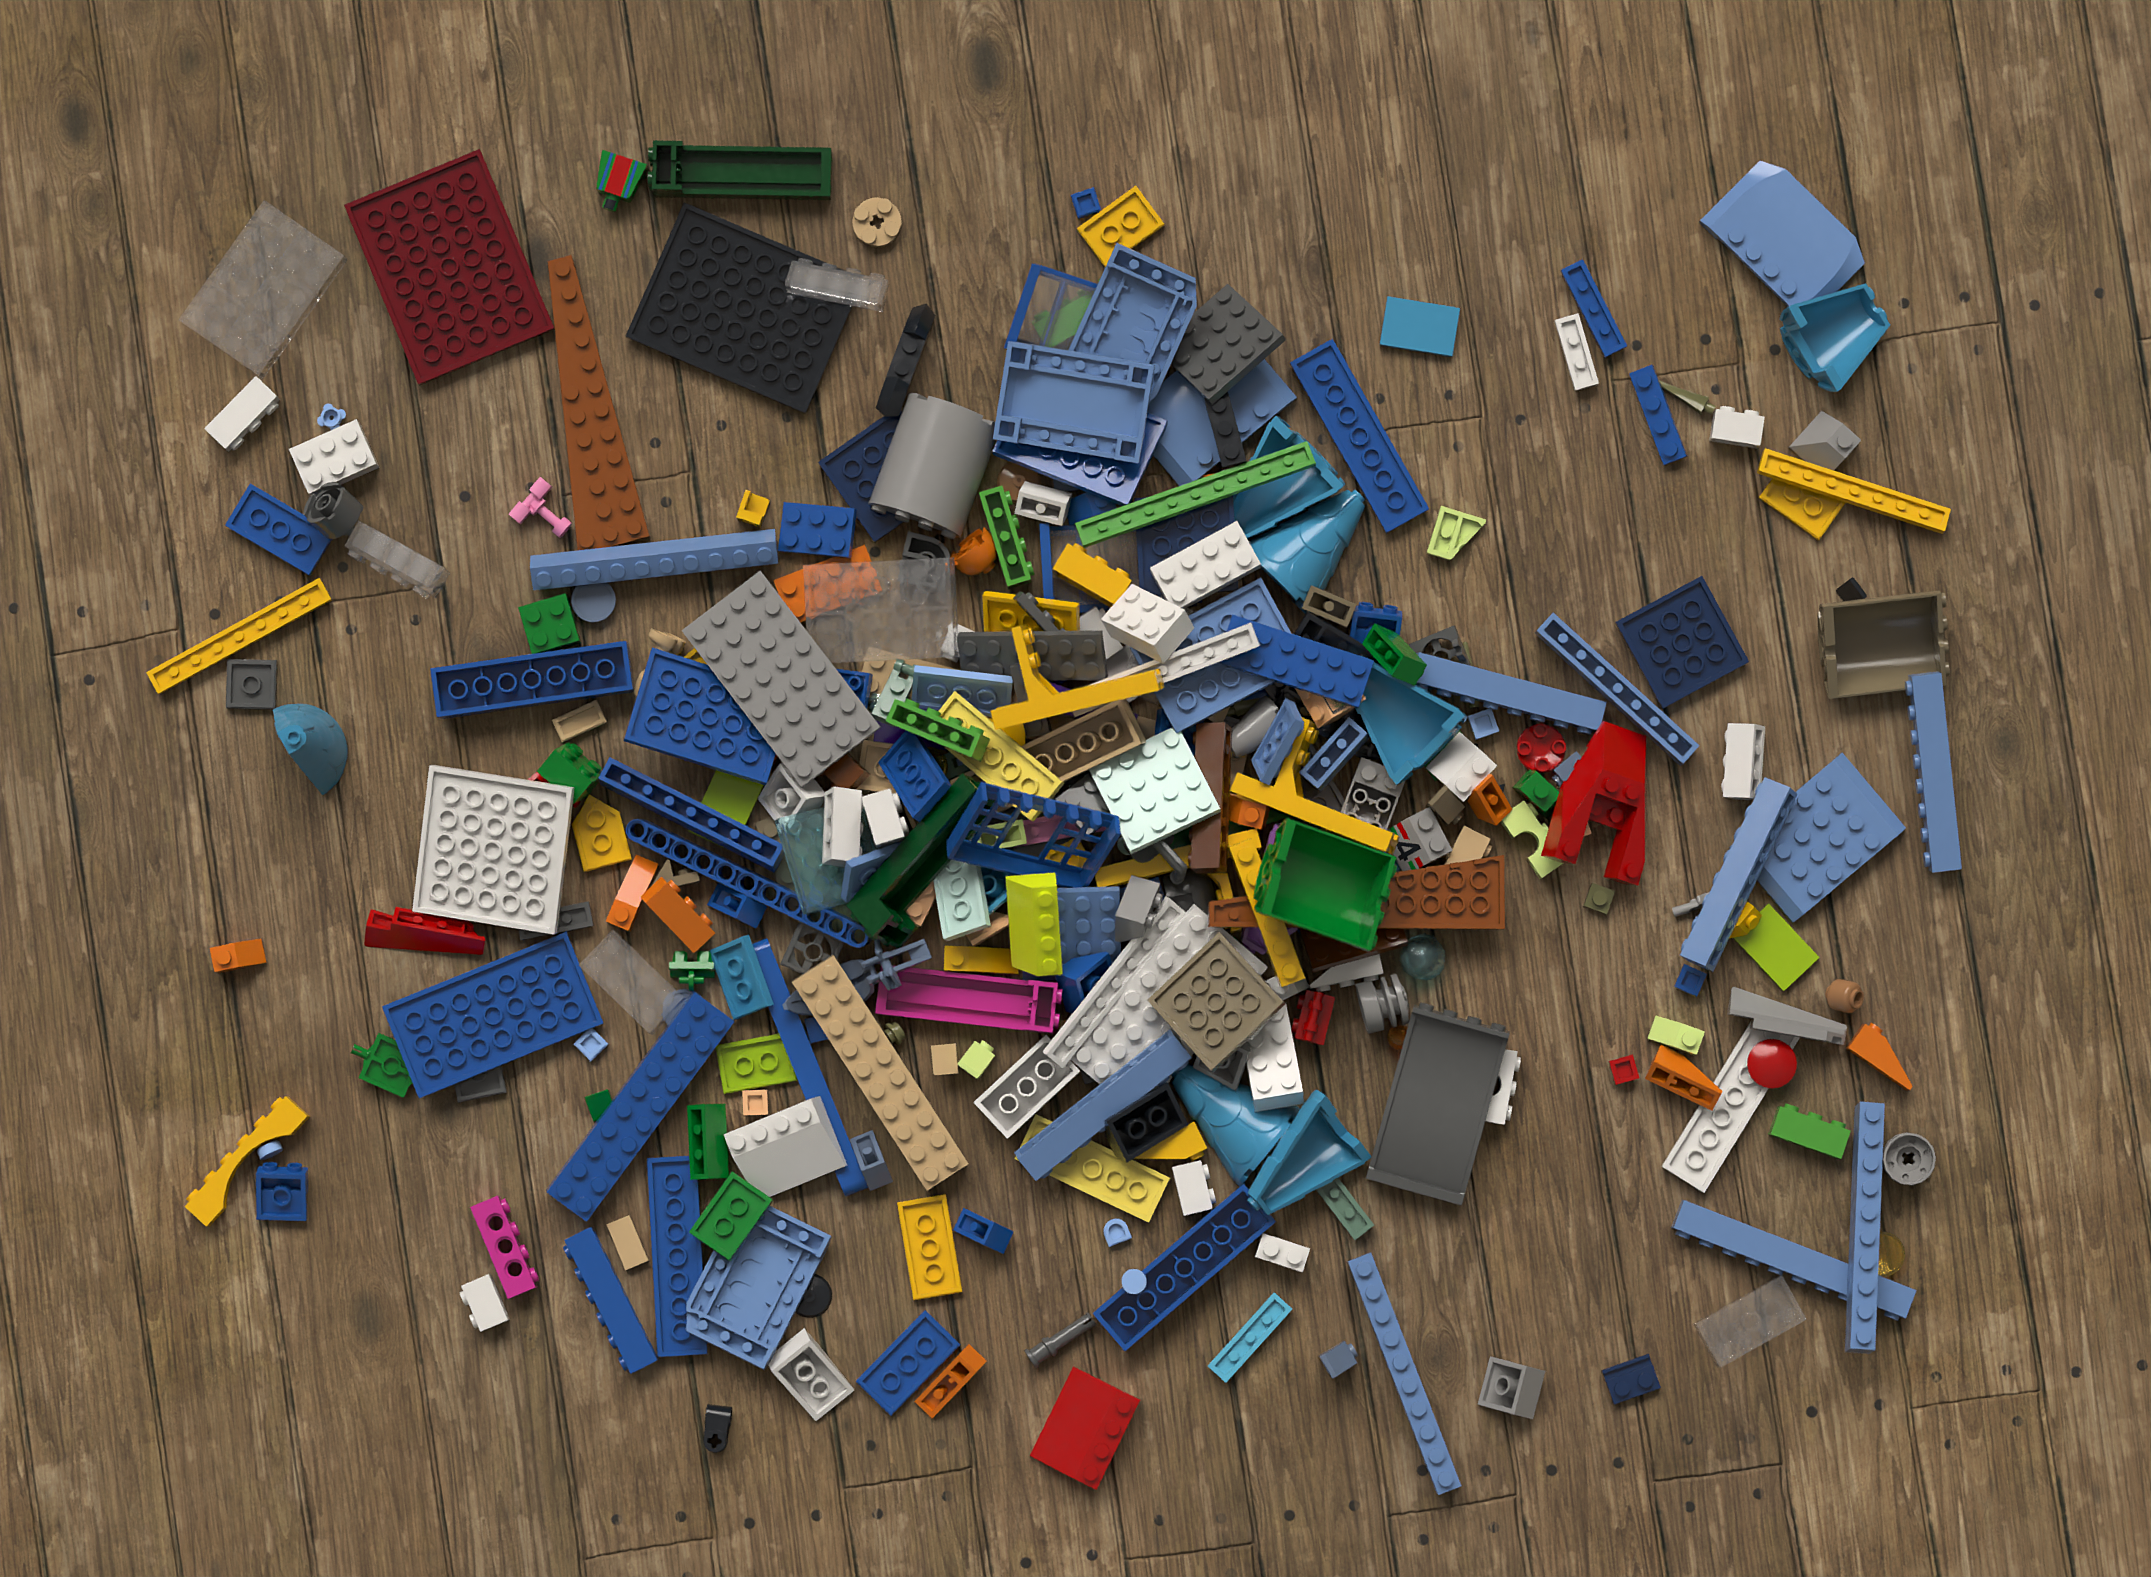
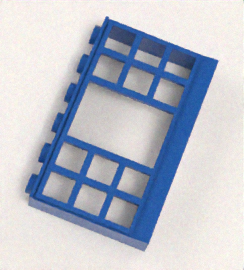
M981 782L950 837L946 840L947 857L951 860L1013 875L1055 873L1056 883L1059 886L1067 888L1088 887L1121 835L1119 816ZM987 798L995 800L990 810L983 809L987 803ZM1008 803L1017 805L1012 815L996 812L999 805L1001 807H1006ZM1031 809L1041 811L1049 819L1053 818L1054 815L1063 817L1039 857L999 848L1021 810L1025 813H1029ZM979 814L985 815L986 817L981 825L974 824ZM992 817L1008 821L1002 831L987 827ZM1067 821L1070 824H1075L1077 821L1085 822L1079 832L1064 829ZM1089 826L1094 830H1098L1100 826L1106 827L1101 837L1085 834ZM975 830L976 833L972 840H966L965 838L969 831ZM982 833L998 836L993 846L978 843ZM1059 834L1075 837L1070 847L1054 844ZM1081 839L1096 843L1091 853L1076 849ZM1050 849L1065 853L1060 862L1045 859ZM1072 854L1087 858L1082 868L1066 864Z

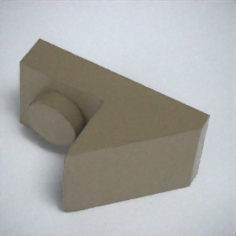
M668 858L653 884L661 876L667 882L672 880L678 887L701 882L699 872H693L691 868L678 871L679 875L674 876L671 859Z

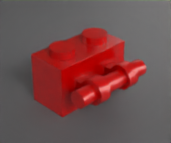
M1309 990L1305 991V995L1300 994L1297 1009H1301L1299 1019L1294 1018L1291 1032L1295 1033L1294 1039L1321 1046L1324 1045L1335 997Z

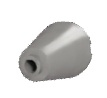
M1264 696L1260 698L1233 726L1231 756L1234 758L1257 751L1278 713L1276 711L1278 707L1269 697Z

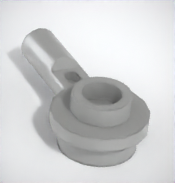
M1710 892L1697 896L1695 899L1690 900V903L1673 907L1674 916L1677 917L1696 909H1702L1703 899Z

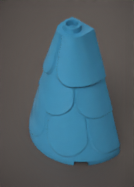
M1275 416L1268 423L1250 461L1307 440L1298 432L1290 430V425L1283 419ZM1309 442L1308 444L1316 466L1233 495L1235 522L1238 521L1247 539L1277 526L1278 522L1300 513L1305 508L1337 493L1345 485L1341 477L1339 479L1336 477L1338 472Z
M1345 490L1309 507L1308 511L1280 523L1279 526L1248 540L1261 563V568L1292 597L1291 601L1305 614L1307 610L1302 609V605L1310 586L1312 585L1325 591L1330 578L1335 573L1344 549L1349 546L1365 506L1362 502L1365 499L1356 490L1352 492Z
M1375 662L1373 663L1364 691L1366 699L1360 703L1359 709L1356 708L1357 713L1362 716L1372 743L1375 744L1389 777L1396 785L1410 778L1413 775L1411 771L1421 769L1434 758L1461 729L1458 723L1460 721L1464 723L1467 720V716L1459 708L1428 693L1427 690L1417 685L1413 686L1392 677L1383 666Z
M287 704L273 709L276 732L289 755L322 795L326 794L340 780L348 757L347 742L341 727L331 715L312 705Z
M1191 1064L1171 1074L1174 1078L1171 1083L1191 1119L1197 1122L1209 1146L1214 1149L1231 1180L1235 1181L1238 1186L1245 1182L1251 1172L1255 1170L1290 1127L1300 1110L1298 1106L1294 1105L1255 1112L1250 1086L1239 1083L1238 1088L1234 1090L1193 1068Z
M1314 1090L1307 1101L1304 1102L1290 1127L1277 1143L1272 1155L1267 1157L1247 1193L1250 1198L1247 1201L1256 1211L1261 1209L1269 1215L1363 1165L1372 1157L1363 1144L1345 1129L1335 1115L1337 1110L1326 1095L1320 1091Z

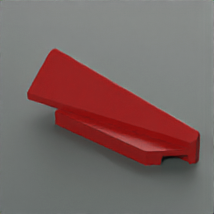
M395 907L393 915L370 910L366 924L364 945L366 947L482 955L486 938L478 936L474 931V925L468 920L413 912L411 909Z

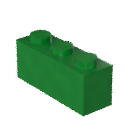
M1374 623L1362 643L1392 677L1413 686L1422 677L1427 664L1396 632Z
M726 1104L687 1105L690 1180L728 1178V1147L724 1134L727 1133Z

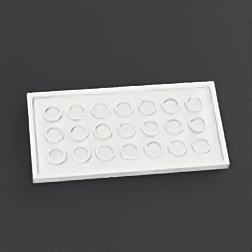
M1193 904L1128 983L1123 994L1070 1060L1101 1084L1169 1029L1185 1047L1190 1056H1192L1193 1050L1147 1000L1218 932L1233 945L1260 976L1268 967L1223 928L1208 927V915ZM1169 1075L1167 1083L1173 1078L1171 1075ZM1155 1086V1087H1154L1152 1090H1150L1149 1092L1153 1091L1154 1089L1158 1088L1159 1086Z

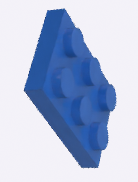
M784 502L778 551L851 558L857 509Z

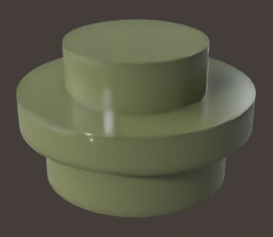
M895 1021L891 1024H885V1031L883 1032L890 1043L900 1045L905 1038L902 1028Z

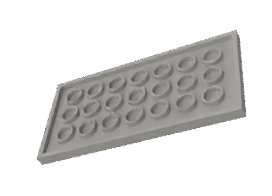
M761 571L682 630L801 787H804L881 728Z

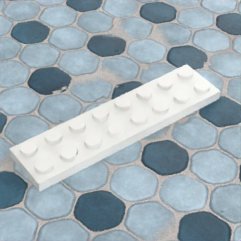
M1750 1022L1713 1082L1722 1090V1094L1714 1109L1711 1111L1701 1105L1698 1106L1661 1167L1705 1193L1769 1089L1754 1082L1748 1072L1747 1059L1751 1049L1763 1040L1777 1039L1788 1044L1793 1050L1800 1037L1750 1029Z

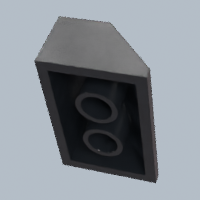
M1166 1082L1105 1120V1136L1114 1155L1127 1163L1181 1130L1188 1123L1169 1084Z

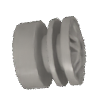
M1397 974L1390 975V987H1388L1385 977H1381V989L1379 990L1375 989L1371 980L1355 984L1361 1014L1368 1034L1384 1030V1018H1388L1391 1025L1397 1027L1396 1015L1400 1016L1402 1025L1409 1024V1004L1405 989L1400 983Z
M1905 1132L1895 1135L1887 1141L1883 1148V1169L1891 1179L1900 1184L1914 1185L1921 1183L1930 1176L1935 1168L1936 1156L1934 1149L1929 1141L1919 1134ZM1911 1152L1914 1162L1904 1165L1902 1163L1904 1160L1902 1154H1909Z

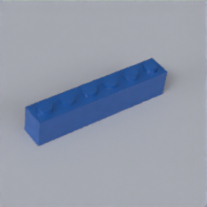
M589 1227L565 1239L566 1246L563 1249L569 1260L574 1259L577 1265L574 1271L580 1282L585 1281L588 1290L585 1291L587 1298L591 1304L596 1303L600 1311L596 1313L602 1327L607 1325L611 1333L607 1336L613 1349L618 1347L621 1357L618 1359L624 1371L629 1370L630 1374L658 1361L659 1359L594 1228Z

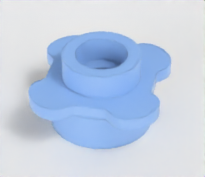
M328 403L323 406L321 416L318 417L317 422L320 426H327L330 430L340 427V423L346 417V413L343 409L338 410ZM334 416V419L330 420L329 417Z

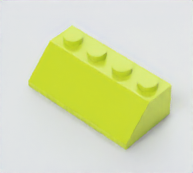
M1055 873L1006 876L1012 967L1036 976L1062 975Z

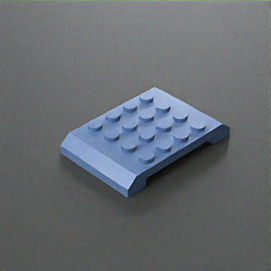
M1008 341L993 439L1139 463L1155 365Z
M1843 753L1839 754L1796 791L1798 795L1757 879L1760 886L1792 923L1906 829Z

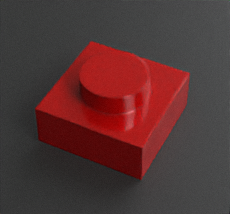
M1633 1054L1608 1061L1615 1085L1639 1079Z

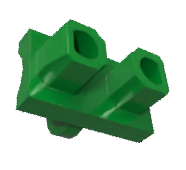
M675 951L672 962H669L670 978H679V984H689V991H694L695 984H704V978H715L714 962H712L709 951L697 952V962H688L687 952Z

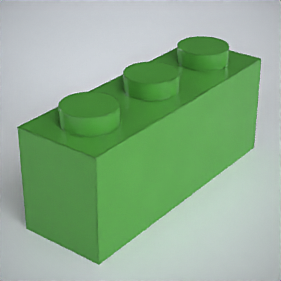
M1786 1103L1784 1107H1777L1768 1135L1836 1159H1842L1851 1132L1845 1129L1846 1124L1832 1120L1831 1124L1822 1121L1823 1116L1813 1112H1808V1115L1798 1112V1107Z

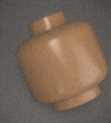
M1844 979L1833 981L1825 993L1829 1007L1844 1013H1853L1861 1007L1864 1000V993L1860 985Z

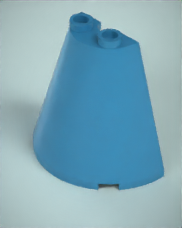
M1866 283L1790 305L1780 315L1779 320L1783 321L1780 332L1788 353L1808 379L1813 377L1819 381L1818 386L1824 390L1838 392L1890 326L1886 312L1882 308L1875 306L1873 302L1875 294Z

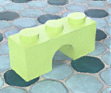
M1522 801L1512 808L1503 818L1501 824L1512 839L1521 833H1529L1535 837L1537 849L1526 860L1539 879H1542L1563 863L1541 856L1549 828L1545 823L1542 825L1536 818L1538 812L1531 803L1526 804L1525 801Z

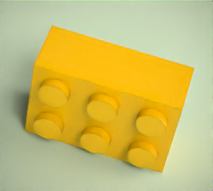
M1067 543L1053 567V575L1111 608L1132 584V580L1129 577L1130 574L1120 568H1117L1116 571L1108 567L1109 562L1097 555L1095 558L1087 555V549L1077 543H1074L1073 546Z

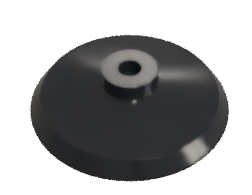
M814 1275L795 1313L802 1317L814 1318L822 1315L829 1308L832 1301V1290L829 1283L822 1276Z

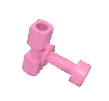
M539 477L529 489L531 493L523 502L519 501L510 511L509 515L519 524H522L530 513L533 516L538 513L554 527L552 532L561 538L572 526V523L566 517L560 520L544 506L546 500L543 498L553 487L543 478Z

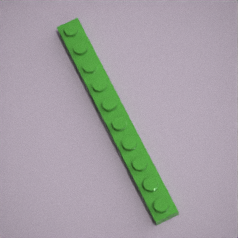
M1305 441L1075 523V527L1083 548L1309 469L1316 466V462L1308 442Z

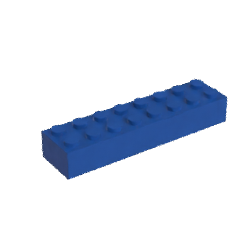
M627 641L430 668L436 715L439 719L634 692Z
M1244 1184L1141 1271L1146 1277V1286L1143 1291L1131 1294L1122 1287L1093 1312V1315L1124 1351L1276 1222L1270 1214L1267 1215L1261 1209L1256 1211L1248 1203L1247 1200L1250 1197L1247 1193L1249 1189Z

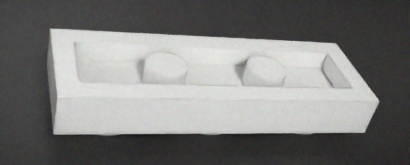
M1579 314L1556 319L1554 323L1574 391L1598 385L1599 382Z

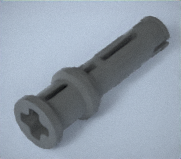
M1087 1312L1050 1338L1043 1337L1042 1342L1032 1349H1025L1024 1352L1036 1369L1039 1368L1041 1362L1051 1356H1057V1350L1092 1327H1095L1096 1323L1094 1320L1085 1325L1083 1324L1092 1318Z

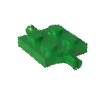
M378 1033L374 1044L368 1050L354 1044L353 1048L361 1051V1053L352 1049L351 1054L364 1059L359 1079L404 1098L409 1086L413 1082L395 1039Z

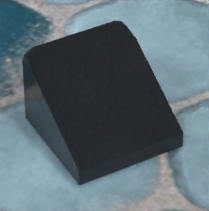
M1853 577L1836 589V593L1842 601L1865 599L1867 597V594Z

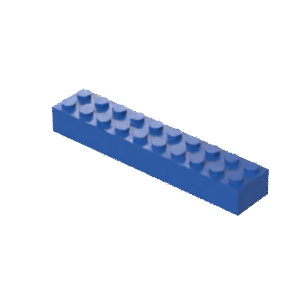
M693 991L550 1183L546 1192L587 1222L735 1021Z

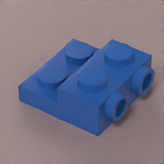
M1359 602V606L1355 607L1352 614L1350 636L1363 643L1374 623L1396 632L1400 636L1402 611H1398V607L1393 605H1384L1383 609L1373 608L1372 603Z
M266 1162L262 1166H258L256 1172L257 1220H307L308 1168L302 1167L301 1163H289L287 1167H277L275 1162Z

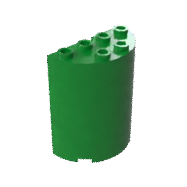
M1285 819L1275 831L1276 841L1274 845L1268 844L1260 864L1253 898L1258 900L1254 907L1255 911L1365 951L1374 949L1378 938L1375 935L1377 926L1382 923L1384 912L1380 910L1381 904L1389 898L1390 888L1388 886L1390 879L1394 877L1397 869L1395 865L1396 857L1294 820Z

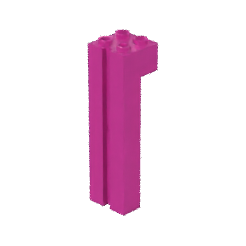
M910 967L897 973L901 982L900 987L888 990L882 981L878 985L875 1014L1047 1034H1053V1029H1058L1060 1014L1055 1013L1056 1004L1061 1005L1062 989H1058V983Z

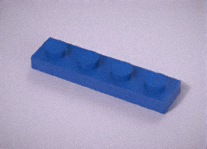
M1583 259L1562 269L1560 272L1604 358L1626 348L1627 344Z
M1649 365L1629 373L1663 465L1687 457L1654 366Z

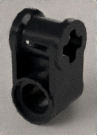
M707 1404L703 1442L708 1451L718 1453L727 1447L732 1421V1407ZM715 1434H718V1439H721L722 1443L718 1444L716 1449H714L713 1444L709 1443V1440L714 1438Z

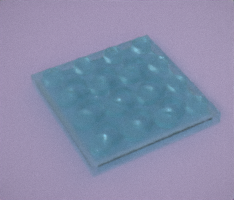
M824 807L776 819L775 825L803 915L848 904V902L846 903L841 898L845 867L822 864ZM863 808L861 813L863 833L860 837V846L862 847V855L878 850L865 808Z

